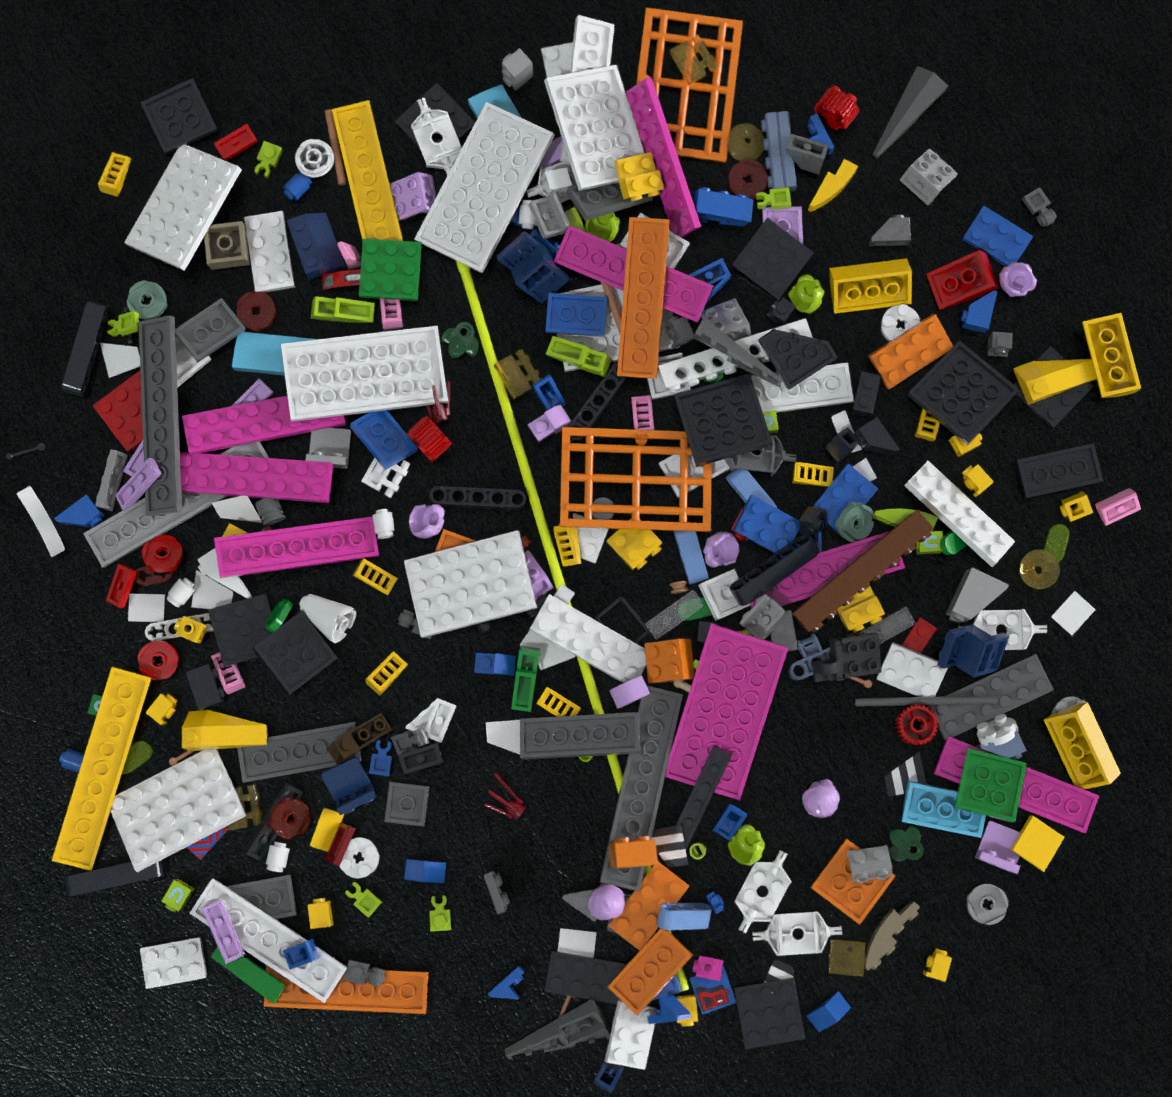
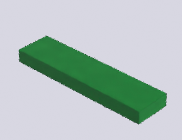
M217 947L211 956L273 1004L278 1001L287 987L246 955L226 964L219 947Z

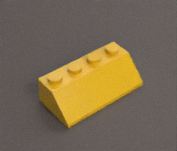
M899 259L830 268V289L834 314L911 304L912 270L908 260Z
M1118 313L1083 321L1082 324L1101 397H1119L1136 393L1140 390L1141 386L1122 314Z
M1088 702L1069 706L1044 719L1074 786L1088 789L1108 785L1121 774Z

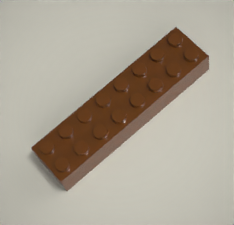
M919 510L912 512L792 612L793 617L806 632H816L823 626L822 621L825 618H833L839 613L837 608L841 605L846 607L854 600L853 595L855 593H863L870 587L868 583L871 580L877 581L885 574L883 571L885 568L888 567L890 569L901 561L899 557L902 554L905 556L911 553L916 548L914 544L918 541L921 543L932 535L930 531L934 528Z

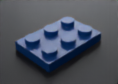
M983 206L962 240L985 252L1002 265L1008 266L1010 263H1017L1033 236Z
M548 293L546 333L604 337L607 297Z
M387 410L369 412L350 425L351 429L384 470L417 452V446Z
M846 464L812 507L825 509L828 525L839 533L835 523L850 502L866 505L878 488L850 464Z
M750 495L733 531L776 553L795 539L799 531V521L754 495Z

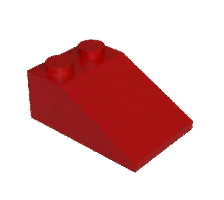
M981 250L926 274L939 310L982 297L999 289L987 254Z

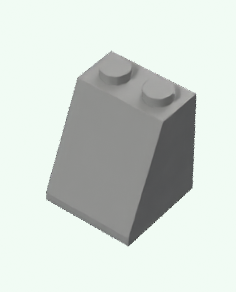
M971 568L964 573L946 615L950 616L949 619L958 624L969 621L1003 593L1009 585Z

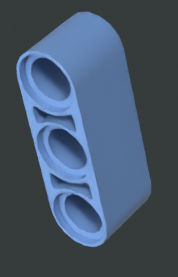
M735 469L726 476L729 484L745 503L750 495H754L777 508L775 503L747 470Z
M674 531L689 585L708 580V573L696 531Z
M705 903L661 904L657 926L665 930L707 929L712 907Z

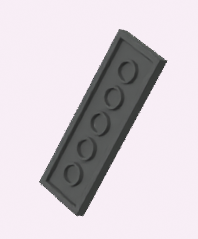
M1035 654L944 696H997V704L928 705V707L932 710V713H935L936 721H939L937 723L944 740H947L948 736L954 737L980 723L995 718L997 715L1004 714L1053 691V688Z
M638 712L520 719L521 760L640 753V717Z
M356 722L268 737L267 745L237 748L243 783L336 766V762L326 748L333 741L357 728ZM361 751L352 756L357 757L359 762H362Z

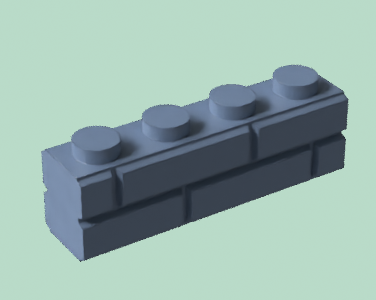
M788 111L766 113L764 120H761L762 132L766 133V139H763V148L768 151V157H765L766 169H770V176H767L768 188L789 187V191L794 192L797 187L794 160L786 151L791 136Z

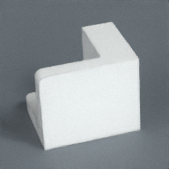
M567 167L546 171L541 177L542 182L547 181L550 191L559 189L560 194L567 193L568 187L572 186Z

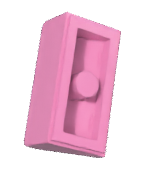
M1130 488L1095 504L1105 526L1141 510L1137 494Z

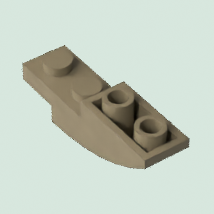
M911 900L899 913L891 909L883 917L867 946L863 962L865 969L869 971L872 968L874 970L881 963L880 959L885 954L888 956L896 948L894 945L897 941L892 935L899 934L904 929L903 924L907 920H913L919 913L917 910L920 907Z

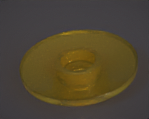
M739 124L729 132L727 148L730 154L739 161H754L764 150V136L752 124ZM749 138L750 144L745 143L744 139Z
M1046 550L1031 551L1024 556L1020 563L1021 578L1028 586L1034 589L1048 588L1059 577V562L1052 553ZM1037 566L1042 569L1040 574L1035 572Z

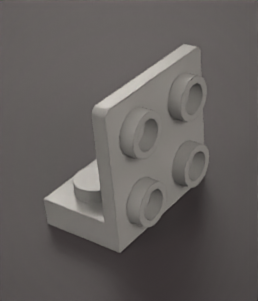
M928 149L908 168L900 181L923 202L929 205L940 191L958 174L936 153Z
M736 299L702 311V320L703 318L707 319L733 341L752 336L749 322Z
M326 428L312 431L309 454H306V461L331 462L333 468L348 469L351 430Z

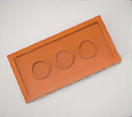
M932 314L868 356L881 376L880 378L885 387L891 389L951 350L953 345L936 314Z
M658 862V865H653L642 880L640 891H634L626 901L623 913L613 918L608 926L641 951L658 928L657 921L661 904L677 903L689 885Z
M661 928L611 982L608 988L638 1016L693 955L668 930Z

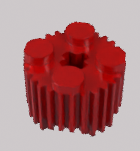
M832 85L818 101L814 111L818 116L821 114L827 120L826 124L828 127L838 130L839 127L846 129L859 113V108L856 106L857 98L853 94L848 93L846 95L839 87Z
M428 416L423 417L406 433L431 462L437 459L452 444Z
M911 705L900 711L901 714H898L895 724L897 726L895 729H898L896 733H899L898 736H901V740L907 744L922 745L930 742V739H933L932 736L936 735L934 732H937V723H939V721H936L935 713H932V710H928V707L925 708L924 705ZM915 719H916V722H920V723H921V725L918 726V729H919V730H916V728H913V724H914V720H915Z

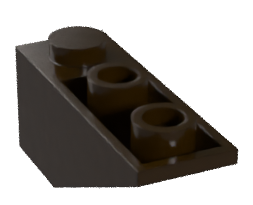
M382 713L333 741L326 749L336 764L339 765L391 731L392 728Z

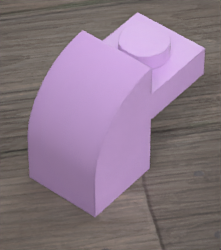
M558 405L544 412V415L529 423L528 427L538 442H540L552 433H559L562 431V427H568L572 421L562 406Z
M642 675L610 690L617 709L650 694Z

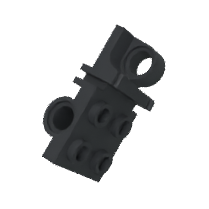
M876 632L868 634L851 633L847 634L846 637L830 638L831 659L812 662L814 682L826 680L840 681L843 678L881 673L879 634Z

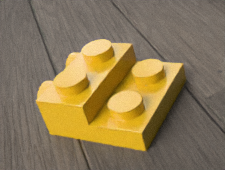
M651 152L614 161L623 200L631 198V202L643 199L642 195L648 194V197L660 194V190L664 189L660 170L656 171Z
M619 529L606 541L632 570L635 568L641 569L647 563L645 559L648 556L652 555L654 557L662 549L660 547L662 542L651 530Z
M871 587L867 588L863 593H855L853 595L854 600L846 607L841 605L837 608L847 632L852 630L853 633L864 629L863 624L871 622L872 625L881 621V616L885 614Z

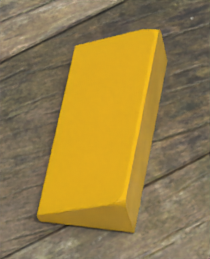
M323 808L310 846L328 852L344 814L339 815L336 811Z

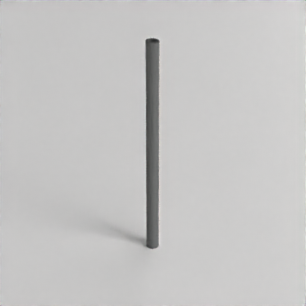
M997 696L855 699L856 706L997 704Z

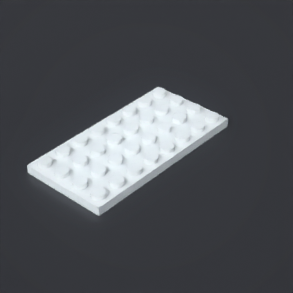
M486 102L415 240L483 273L555 136L554 133Z
M437 326L281 344L291 422L434 405L433 385L436 386L439 404L448 403Z

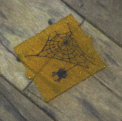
M831 939V951L828 955L830 958L829 973L863 977L864 962L866 961V943Z

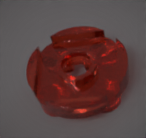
M744 160L735 164L729 174V188L735 195L741 194L746 195L749 199H756V194L764 192L767 185L768 177L764 167L754 160ZM750 175L753 182L746 184L742 178Z
M248 292L237 303V318L245 328L256 332L270 326L277 313L274 302L264 292ZM253 307H261L259 315H252Z
M283 798L273 809L269 824L280 837L292 839L291 837L300 836L307 830L311 816H309L307 805L301 800ZM293 814L294 820L287 823L288 816Z

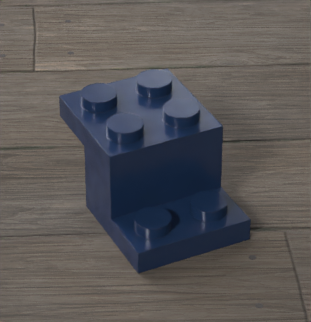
M525 231L497 255L498 261L511 270L515 284L541 304L548 299V293H555L570 280L569 275L555 265L551 251Z
M973 624L951 629L945 636V643L939 653L937 665L942 669L956 666L972 677L995 672L998 670L1010 636L1005 633L991 636Z

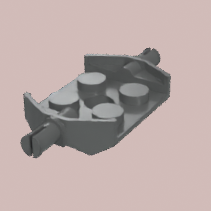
M770 435L773 445L759 449L760 455L748 452L725 460L731 471L743 469L769 472L773 476L782 462H796V454L785 453L778 437Z

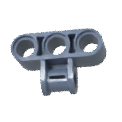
M814 633L801 641L796 640L802 660L795 662L789 667L788 673L793 680L798 681L813 675V666L811 664L813 658L820 660L831 659L829 655L830 647L822 650ZM795 666L802 667V676L799 677L793 673Z

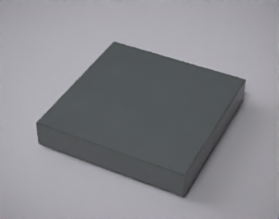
M389 782L384 822L425 827L430 787Z

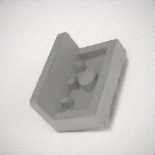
M555 191L551 192L546 198L533 200L528 204L543 239L564 234L569 227V218L564 213L561 200L557 197Z
M765 594L758 598L755 606L743 615L739 624L746 628L754 637L765 640L788 612L772 597Z
M887 846L847 851L852 882L863 883L871 879L883 880L892 876V863Z

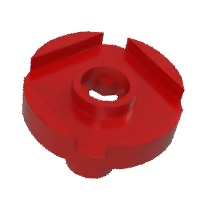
M158 535L154 537V540L145 543L142 549V557L149 570L160 573L173 572L182 561L183 550L174 537ZM162 551H165V552H166V555H165V556H162V557H161L160 555H158V554H161Z
M156 639L149 642L138 654L139 669L144 676L151 677V680L167 679L178 667L179 654L166 641ZM161 656L163 664L158 663L156 665L153 657Z

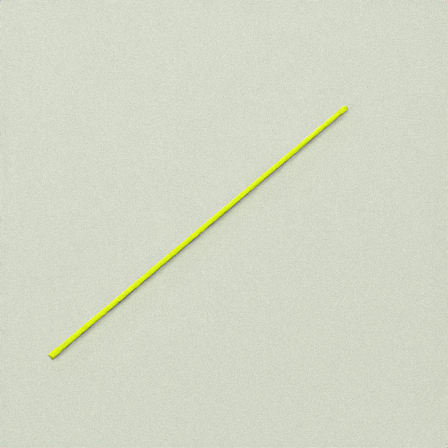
M456 261L556 590L558 591L561 585H566L472 280L470 267ZM577 657L594 715L604 714L590 664ZM607 755L619 794L623 778L622 769L617 755ZM651 865L645 866L644 877L650 871ZM681 968L677 972L682 991L689 989L685 973Z

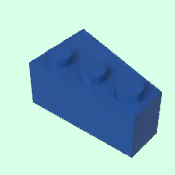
M704 187L691 194L701 223L714 220L719 221L723 225L745 226L751 222L753 199L747 198L746 195L738 194L734 196L729 195L726 191L713 192L711 189Z
M723 258L689 274L691 277L713 285L707 302L731 278Z

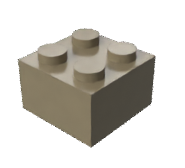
M243 222L210 225L204 235L207 264L211 270L250 265L247 233Z

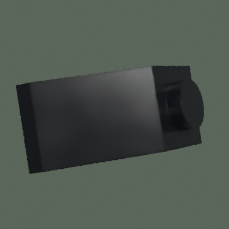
M878 417L854 433L861 441L859 446L863 447L866 451L892 456L899 450V447Z

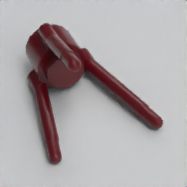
M447 381L446 385L448 403H445V408L444 404H439L436 386H432L435 406H432V409L430 405L425 406L429 418L433 419L434 423L447 421L448 415H451L450 381Z
M494 773V776L514 800L507 802L489 790L488 793L504 804L506 808L503 810L488 803H485L484 806L510 819L513 817L517 820L526 808L522 805L524 801L512 791L497 773Z

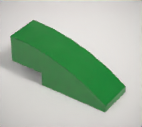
M520 646L511 709L531 712L540 648Z

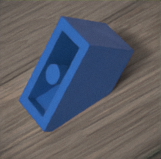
M997 291L990 292L970 304L966 310H963L961 315V321H963L962 328L982 333L989 329Z
M85 495L54 519L61 524L89 528L90 526L95 527L102 521L101 518L105 515L99 507L95 506L96 503L93 499Z

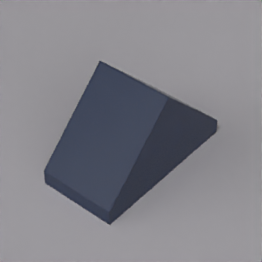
M604 1060L593 1078V1083L611 1094L625 1066L607 1063Z

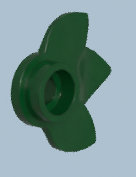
M461 322L456 328H449L443 333L441 340L449 343V354L452 359L460 357L464 352L472 357L476 356L479 342L474 337V328L470 323ZM463 328H466L468 331L466 336L461 334Z
M910 825L906 832L900 829L889 831V838L893 844L888 849L891 859L901 862L908 858L915 861L923 856L924 848L920 843L921 834L915 826ZM911 847L917 848L915 854L910 853Z

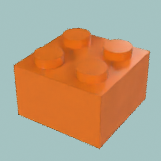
M691 639L644 643L648 683H666L694 679Z
M649 836L635 837L634 842H630L629 838L614 839V843L609 844L610 868L658 865L656 840H650Z

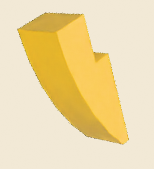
M844 159L836 175L828 172L808 211L813 212L835 198L850 182L858 166Z

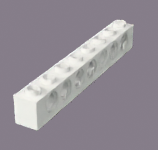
M806 318L774 328L780 331L812 337ZM771 330L734 341L749 354H751L749 348H756L758 354L751 355L758 361H762V363L770 361L758 339ZM712 348L659 365L658 376L664 392L670 391V393L679 391L681 386L687 384L689 387L695 386L700 383V380L707 379V381L716 379L718 374L721 373L729 375L736 372V369L740 367L728 362V355ZM712 360H720L722 366L716 367ZM695 365H700V366H702L703 369H704V372H702V373L696 372V371L694 370V366H695ZM682 371L685 374V378L679 379L675 372Z

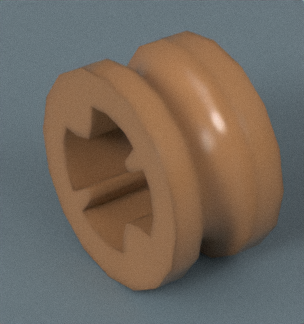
M687 581L671 583L670 587L673 588L671 594L689 591L686 588Z

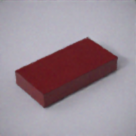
M344 823L339 824L325 860L340 866L355 828Z

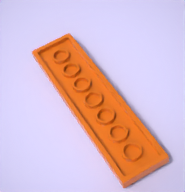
M629 218L617 376L657 379L670 224L668 219Z
M266 965V971L287 987L274 1004L264 997V1007L426 1014L429 972L384 970V974H386L384 983L381 986L369 984L370 980L368 978L365 985L345 981L346 970L327 1001L323 1003Z

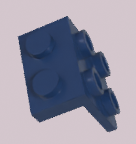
M352 757L321 774L324 783L335 800L336 810L339 815L351 813L356 807L362 804L366 805L376 797L374 787L357 757Z

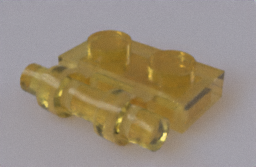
M699 35L692 38L694 46L690 47L686 41L670 50L671 56L688 85L706 76L705 67L708 66L711 72L717 69L713 55L709 54L706 49V43L700 39ZM700 52L704 60L699 62L695 53Z
M522 349L516 352L519 360L515 361L512 355L494 364V368L513 399L531 389L529 381L532 380L535 384L541 380L538 370L533 368L530 363V357L525 355ZM522 365L528 373L526 376L523 375L519 368Z
M255 785L247 786L249 794L243 795L242 787L235 788L246 816L226 826L227 831L248 827L247 819L253 818L254 826L261 823L262 810H259V792H256ZM250 800L252 812L246 813L244 801Z

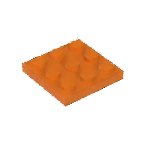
M845 839L811 885V888L855 922L861 924L895 875L892 873V876L883 880L871 879L863 883L852 882L847 851L860 850V848L848 839Z

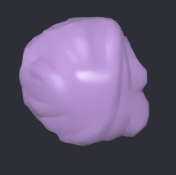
M1022 262L1010 263L999 274L1001 287L1010 297L1025 296L1028 291H1032L1037 283L1031 267Z
M438 504L414 506L409 516V527L412 534L424 539L439 534L444 524V508Z
M718 532L707 538L705 548L703 549L705 563L713 568L735 563L739 554V543L735 536L729 532Z
M824 779L820 782L815 781L802 795V803L810 815L825 818L831 816L838 808L840 796L832 781Z
M602 883L592 891L588 902V909L591 915L599 920L616 918L623 913L625 907L622 890L615 885Z

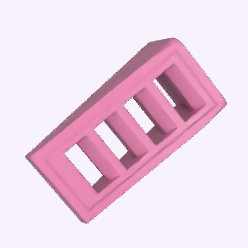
M342 241L339 242L337 245L348 268L352 270L361 266V257L357 248Z
M380 299L383 329L403 328L400 300ZM395 303H396V305L385 306L386 304H395ZM395 311H397V313L386 314V312H395Z
M651 395L631 397L634 430H654ZM648 403V406L636 407L637 404ZM637 412H649L648 414H637ZM649 419V422H638V420Z
M220 652L211 656L223 689L227 694L246 687L237 664L222 671V668L225 667H223V663L219 664L218 662L222 660ZM231 673H235L234 675H232V676H230V677H228V678H225V677H224V676H227V675H229V674H231Z

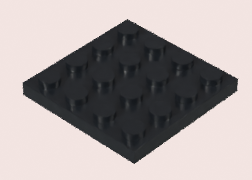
M959 340L909 391L907 396L968 446L1019 393L1020 389Z
M750 373L674 395L696 467L773 445Z

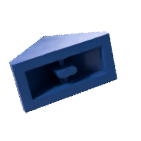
M550 374L533 384L534 392L547 411L558 405L562 407L566 405Z
M728 803L713 831L731 840L748 814Z
M406 859L404 879L444 883L446 863Z
M313 939L283 950L289 970L319 959Z
M837 991L806 1016L817 1031L821 1032L837 1023L851 1007L840 992Z

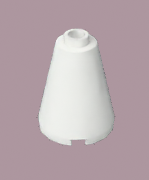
M313 594L304 596L299 603L300 611H303L306 617L334 643L340 642L347 635L344 631L347 627L351 629L356 618V611L352 607Z

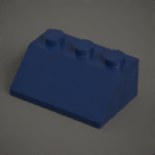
M326 213L303 214L287 220L304 271L309 280L345 267Z

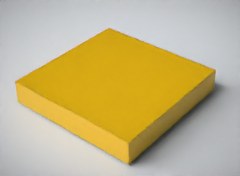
M1030 815L1010 850L1039 870L1045 871L1064 837L1036 817Z

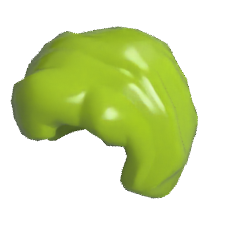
M614 213L585 222L587 233L611 242L616 237L619 230V218Z
M803 275L799 277L796 286L792 287L788 295L791 303L796 306L797 310L810 314L821 305L824 290L819 280H814L810 275Z
M746 824L739 828L736 836H733L728 843V847L732 857L737 862L750 866L761 858L765 843L761 833L755 831L751 825Z

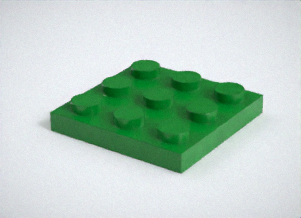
M363 239L359 298L418 301L422 243Z
M969 748L966 749L954 808L1014 823L1027 763Z

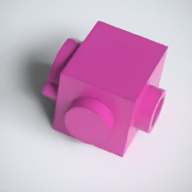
M699 956V960H694L692 972H696V977L720 981L723 960Z

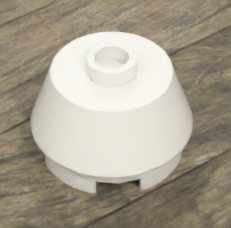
M310 139L303 142L298 148L295 162L298 169L304 175L319 177L331 169L334 162V154L327 143L321 140Z

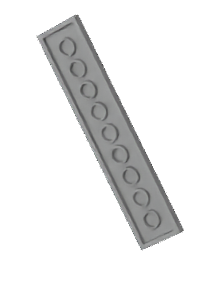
M260 442L235 446L220 454L269 458ZM181 492L182 512L156 516H146L144 498L83 534L101 566L105 568L145 545L146 542L152 541L154 537L166 533L213 505L212 502L221 501L228 496Z

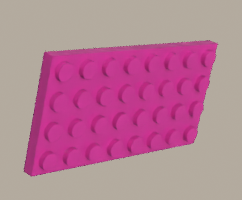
M711 623L669 755L665 777L694 786L714 745L732 754L714 792L740 800L788 647Z

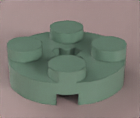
M140 281L133 285L128 292L127 306L129 310L139 313V318L143 321L158 318L167 308L166 294L157 283ZM145 296L152 298L149 305L142 304Z
M850 502L836 520L835 526L844 539L850 542H855L858 539L863 540L870 534L873 528L872 515L874 516V513L869 506L863 503Z

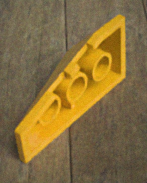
M1092 359L1032 361L1013 369L1028 405L1097 379Z
M211 710L189 711L182 727V748L188 751L267 745V725Z

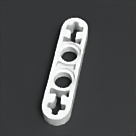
M208 613L187 617L197 620L202 624L201 618H204L205 622L210 621ZM178 619L149 624L145 629L146 637L151 641L156 639L163 641L181 637L169 632L170 625L176 623ZM206 624L208 628L205 633L212 632V625ZM188 626L185 629L186 632L191 631ZM153 627L157 630L164 629L167 636H164L162 632L157 633L154 638L153 635H150V632L153 631Z

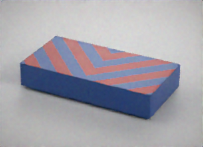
M224 827L187 846V848L202 860L229 829Z

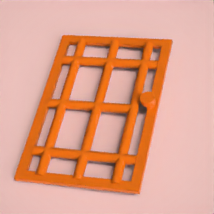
M646 8L637 84L646 78H650L646 75L650 39L658 40L653 74V84L657 96H659L660 85L682 88L677 125L667 124L669 132L676 133L675 150L677 156L725 163L743 21ZM653 18H660L659 32L651 31ZM668 20L689 22L688 36L666 33ZM697 24L719 26L718 39L697 38ZM726 28L734 29L732 42L725 41ZM665 41L687 44L683 80L661 78ZM695 45L716 48L712 84L690 82ZM724 49L731 50L727 86H720ZM689 89L711 92L707 129L685 126ZM719 93L726 94L722 131L714 130ZM684 134L705 136L704 151L682 148ZM713 138L721 139L719 153L712 152Z
M562 427L559 526L711 532L712 463L703 465V478L688 477V455H692L690 447H688V440L684 431ZM570 436L586 437V444L570 443ZM594 437L635 438V443L638 446L594 444ZM647 439L680 440V447L644 445ZM570 451L585 452V474L569 473ZM593 452L633 453L632 475L593 474ZM641 454L680 455V477L640 476ZM569 481L585 482L584 504L569 503ZM593 482L632 483V505L592 504ZM640 484L680 485L679 507L640 506ZM687 485L703 486V508L687 507ZM568 511L584 512V519H568ZM592 512L632 513V521L592 519ZM640 514L679 515V522L640 521ZM687 515L703 516V523H687Z

